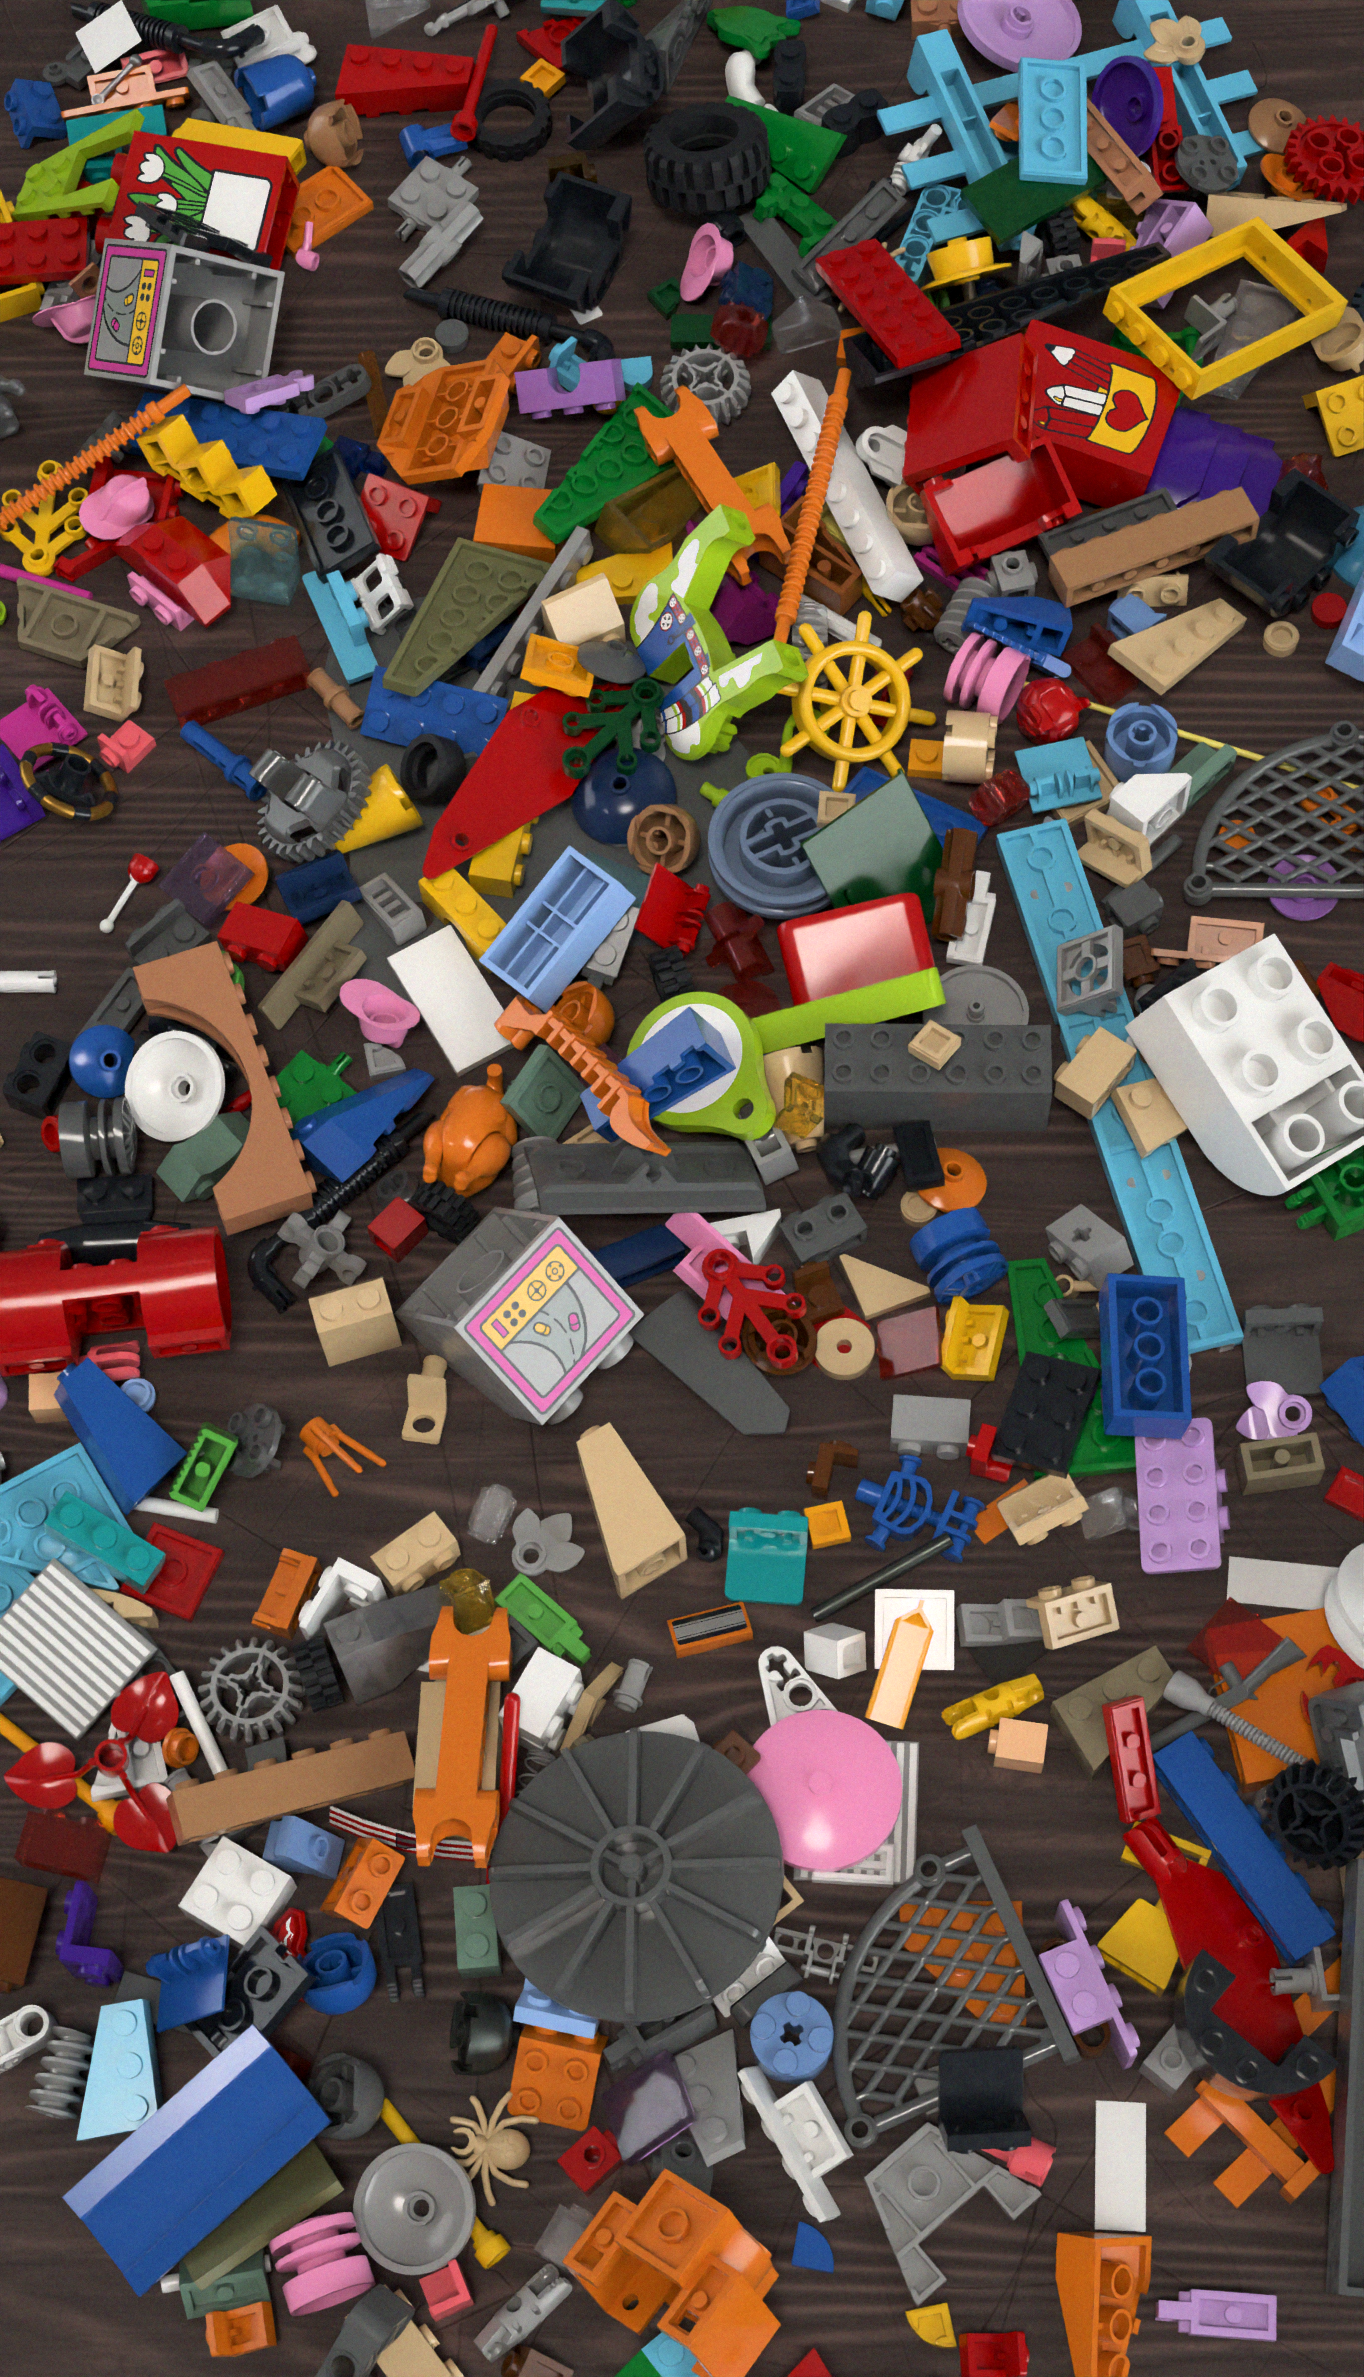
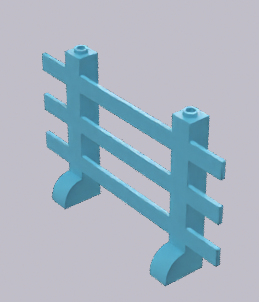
M1119 0L1112 22L1123 38L1130 39L1136 37L1137 40L1062 61L1085 62L1086 81L1098 78L1105 66L1120 56L1132 55L1141 57L1152 68L1172 66L1178 125H1182L1183 137L1200 134L1210 137L1218 135L1225 138L1229 143V150L1236 160L1239 173L1238 178L1226 191L1240 185L1248 166L1245 158L1269 152L1256 143L1249 130L1232 134L1219 107L1221 104L1257 94L1258 90L1248 69L1207 81L1198 62L1193 65H1183L1175 61L1164 65L1146 59L1143 56V52L1156 42L1150 32V24L1164 18L1178 23V19L1169 0ZM1223 17L1200 23L1202 27L1200 36L1205 41V48L1231 42L1232 36ZM947 29L917 36L906 77L916 94H928L929 97L877 110V117L886 136L941 121L954 151L903 164L901 170L910 190L961 176H966L970 185L1019 157L1017 151L1019 149V141L1012 140L1007 142L997 138L993 129L988 126L990 122L984 111L987 108L1018 100V72L972 85ZM1096 189L1088 194L1094 201L1107 197L1106 190ZM969 208L928 219L925 223L935 246L956 238L986 232ZM1037 224L1026 230V232L1034 235ZM1022 233L1000 246L997 245L999 251L1020 250Z

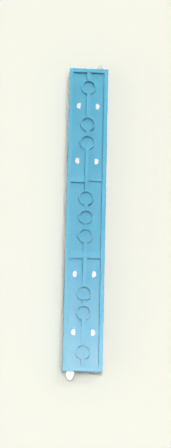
M1047 816L1042 824L997 834L996 848L1055 1025L1059 1024L1060 1040L1068 1063L1077 1055L1075 1050L1083 1037L1087 1034L1092 1036L1100 1026L1125 1042L1127 1037L1130 1036L1125 1026L1135 1018L1124 986L1123 995L1116 997V1013L1106 1010L1105 1017L1088 1015L1081 1010L1066 1016L1057 1012V946L1104 928L1066 818L1054 821L1051 817ZM1088 960L1082 966L1081 977H1086L1091 972L1093 960ZM1108 968L1101 970L1094 979V990L1099 989L1108 976ZM1078 980L1071 981L1072 991L1080 996L1081 982ZM1138 1048L1136 1049L1134 1067L1118 1087L1155 1078L1149 1065L1143 1063L1140 1059ZM1110 1096L1092 1120L1087 1118L1138 1274L1185 1278L1190 1373L1192 1366L1191 1354L1217 1348L1218 1353L1231 1350L1234 1346L1242 1344L1244 1335L1177 1140L1175 1139L1167 1145L1160 1146L1152 1154L1141 1159Z

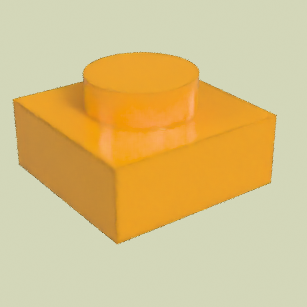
M542 58L520 77V82L524 83L526 80L533 83V87L535 89L539 87L543 91L544 97L548 99L566 83L565 73Z
M911 739L907 776L942 779L944 741Z
M842 1500L804 1509V1516L808 1517V1532L813 1550L851 1541V1534Z

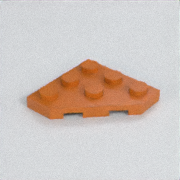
M993 1901L966 1902L967 1904L981 1906H990L994 1904ZM1011 1901L1023 1927L1022 1901ZM904 1904L899 1909V1922L908 1923L919 1906ZM929 1907L918 1925L938 1928L950 1910ZM959 1912L949 1929L969 1932L980 1915ZM998 1912L990 1916L979 1934L999 1937L1007 1934ZM912 1933L902 1948L907 1952L921 1953L932 1936ZM942 1938L931 1955L952 1958L962 1940ZM973 1942L962 1960L982 1963L994 1945ZM1012 1943L1003 1947L993 1964L1009 1967L1021 1965ZM924 1964L923 1966L935 1981L945 1968V1966ZM956 1968L944 1986L965 1989L976 1971ZM986 1973L975 1990L996 1993L1007 1976ZM1024 1974L1017 1977L1006 1995L1025 1998ZM969 1999L964 2007L972 2014L974 2019H979L990 2002ZM1000 2004L989 2021L1010 2024L1020 2006ZM1026 2017L1020 2026L1026 2027Z

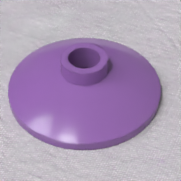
M1295 855L1306 862L1317 858L1313 855ZM1284 859L1273 869L1285 875L1298 868V866ZM1328 862L1317 866V868L1330 875L1337 873ZM1306 872L1288 883L1327 882ZM1269 876L1267 883H1280V881ZM1269 897L1271 904L1279 913L1299 921H1310L1323 917L1335 907L1339 899Z

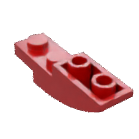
M1172 66L1153 67L1163 91L1164 112L1161 127L1154 142L1143 153L1145 163L1150 167L1151 175L1163 193L1187 192L1189 189L1188 183L1179 174L1174 157L1177 147L1183 140L1182 125H1178Z

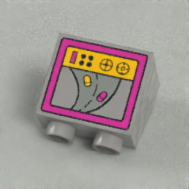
M105 238L84 375L166 392H172L185 383L193 397L225 402V390L268 377L285 272L173 244Z
M494 1207L394 1313L425 1348L434 1355L444 1358L451 1369L509 1416L543 1425L545 1422L551 1425L557 1424L576 1410L583 1399V1393L578 1386L596 1367L607 1369L619 1362L629 1352L634 1340L628 1332L645 1315L559 1216Z

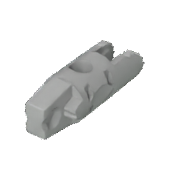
M547 2263L493 2314L494 2316L474 2339L473 2342L491 2363L495 2362L516 2344H520L572 2292L574 2287L571 2282L565 2277L559 2278L558 2275L560 2273L553 2264Z

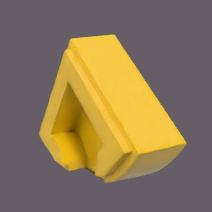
M947 2303L905 2311L911 2329L924 2342L938 2348L957 2347Z

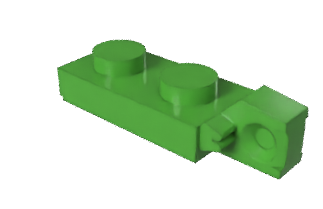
M520 1572L494 1599L496 1606L508 1608L509 1617L512 1615L551 1654L553 1653L561 1658L566 1653L580 1667L592 1657L590 1648L579 1640L584 1633L578 1627L577 1621L523 1573Z

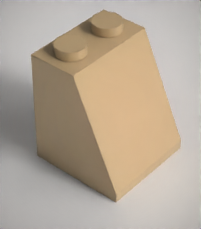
M382 1276L309 1297L308 1300L317 1333L329 1367L402 1346Z

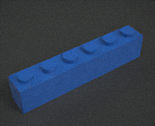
M1190 1730L1153 1754L1156 1778L1206 1849L1212 1851L1211 1856L1271 1938L1274 1946L1288 1966L1293 1968L1304 1961L1313 1950V1947L1319 1946L1322 1949L1331 1943L1336 1935L1333 1930L1335 1922L1329 1912L1323 1906L1317 1907L1308 1895L1311 1893V1889L1304 1877L1299 1872L1293 1873L1284 1860L1287 1856L1285 1851L1280 1852V1843L1275 1838L1269 1839L1260 1827L1263 1824L1255 1808L1251 1804L1245 1806L1236 1792L1239 1789L1233 1777L1226 1770L1221 1772L1213 1761L1215 1754L1208 1742L1203 1737L1198 1739L1193 1731Z

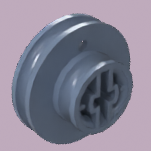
M771 773L757 776L731 790L715 809L708 831L709 866L716 884L724 895L740 908L752 914L772 919L804 917L831 904L800 844L822 829L816 828L820 791L835 792L834 790L816 779L794 773Z

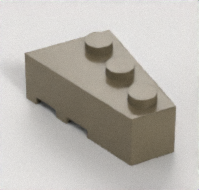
M1156 1645L1052 1702L1049 1715L1090 1783L1110 1761L1102 1705L1132 1695H1139L1144 1697L1148 1720L1166 1700L1163 1698V1693L1174 1674Z

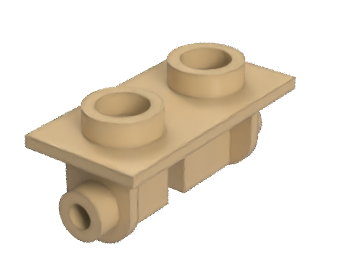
M1175 571L1172 574H1158L1117 589V598H1125L1131 593L1134 597L1138 596L1149 607L1187 606L1189 575L1180 574L1179 571Z

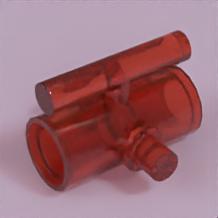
M731 901L718 904L705 914L704 920L716 941V944L712 947L713 951L706 956V962L709 966L716 968L721 962H727L737 981L750 979L759 973L762 976H768L774 972L775 969L757 936V931L764 926V921L759 915L755 914L748 919L743 909L737 910L735 904Z

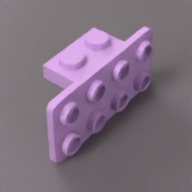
M1208 1418L1192 1419L1182 1439L1135 1436L1141 1566L1143 1571L1151 1575L1219 1568L1221 1565L1220 1543H1225L1224 1530L1230 1529V1513L1228 1506H1222V1493L1228 1492V1479L1226 1469H1220L1215 1458L1214 1434L1211 1420Z
M1065 1899L1059 1902L1055 1921L1063 1939L1067 1940L1068 1943L1040 1954L1038 1959L1072 2035H1077L1108 2022L1111 2030L1110 2044L1120 2066L1125 2070L1132 2066L1137 2056L1136 2047L1140 2046L1139 2037L1132 2023L1128 2022L1125 2024L1118 2010V2008L1123 2007L1120 1995L1113 1983L1107 1985L1101 1969L1105 1968V1964L1098 1947L1095 1944L1089 1946L1083 1931L1087 1930V1924L1078 1906L1072 1908L1069 1900Z

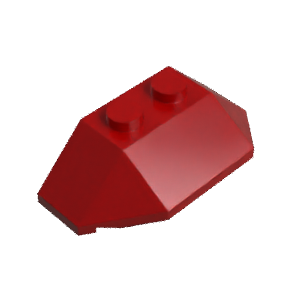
M184 516L135 525L111 545L112 551L205 628L231 608L230 554Z
M1330 961L1316 982L1321 989L1320 992L1335 1028L1344 1032L1347 1037L1354 1041L1364 1042V974L1352 969L1341 968L1340 965Z

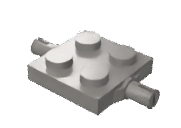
M426 155L387 199L388 207L400 214L405 220L395 230V235L398 239L405 242L415 229L428 232L436 223L440 224L463 199L472 204L479 197V188L462 177L472 167V163L468 158L465 160V156H461L452 168H448Z

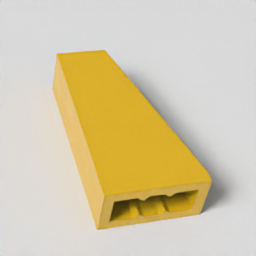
M187 118L182 126L177 128L171 136L287 156L296 176L307 163L303 141L288 136Z

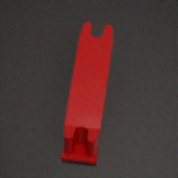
M89 537L85 541L87 551L72 560L61 555L54 563L53 567L58 578L62 576L74 583L82 575L115 557L117 554L112 551L111 545L118 539L101 542L99 538Z

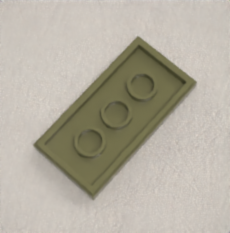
M314 2140L307 2144L182 2259L200 2291L206 2289L268 2245L272 2239L289 2230L344 2190Z

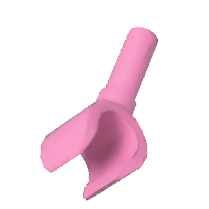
M306 221L302 248L297 251L296 262L304 269L315 271L320 257L318 253L311 251L314 223Z

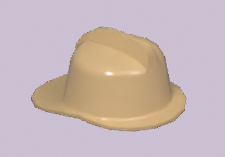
M1347 306L1337 327L1311 340L1318 358L1322 362H1326L1335 371L1342 372L1352 368L1356 373H1359L1361 371L1359 364L1364 360V322L1354 308Z

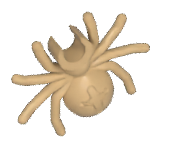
M510 2091L497 2104L488 2125L482 2105L475 2095L470 2096L469 2099L475 2108L480 2126L474 2120L459 2116L450 2117L452 2124L469 2127L457 2128L453 2131L457 2136H467L469 2138L468 2146L464 2149H457L455 2147H451V2149L459 2157H468L467 2159H456L462 2167H469L474 2163L467 2173L470 2181L481 2167L484 2194L490 2206H494L496 2200L491 2190L489 2168L495 2178L509 2186L518 2188L529 2187L528 2181L513 2179L498 2170V2168L504 2170L517 2169L530 2156V2144L526 2136L517 2130L504 2128L518 2123H539L538 2117L519 2115L503 2119L496 2126L505 2105L513 2097V2093Z

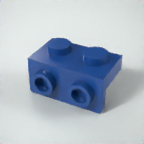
M15 79L10 91L5 95L4 106L10 115L13 132L17 135L21 148L28 149L34 136L64 139L67 133V126L63 122L61 110L51 83Z

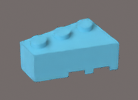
M138 1999L101 2006L76 2141H86L134 2132L164 2105L149 2000Z

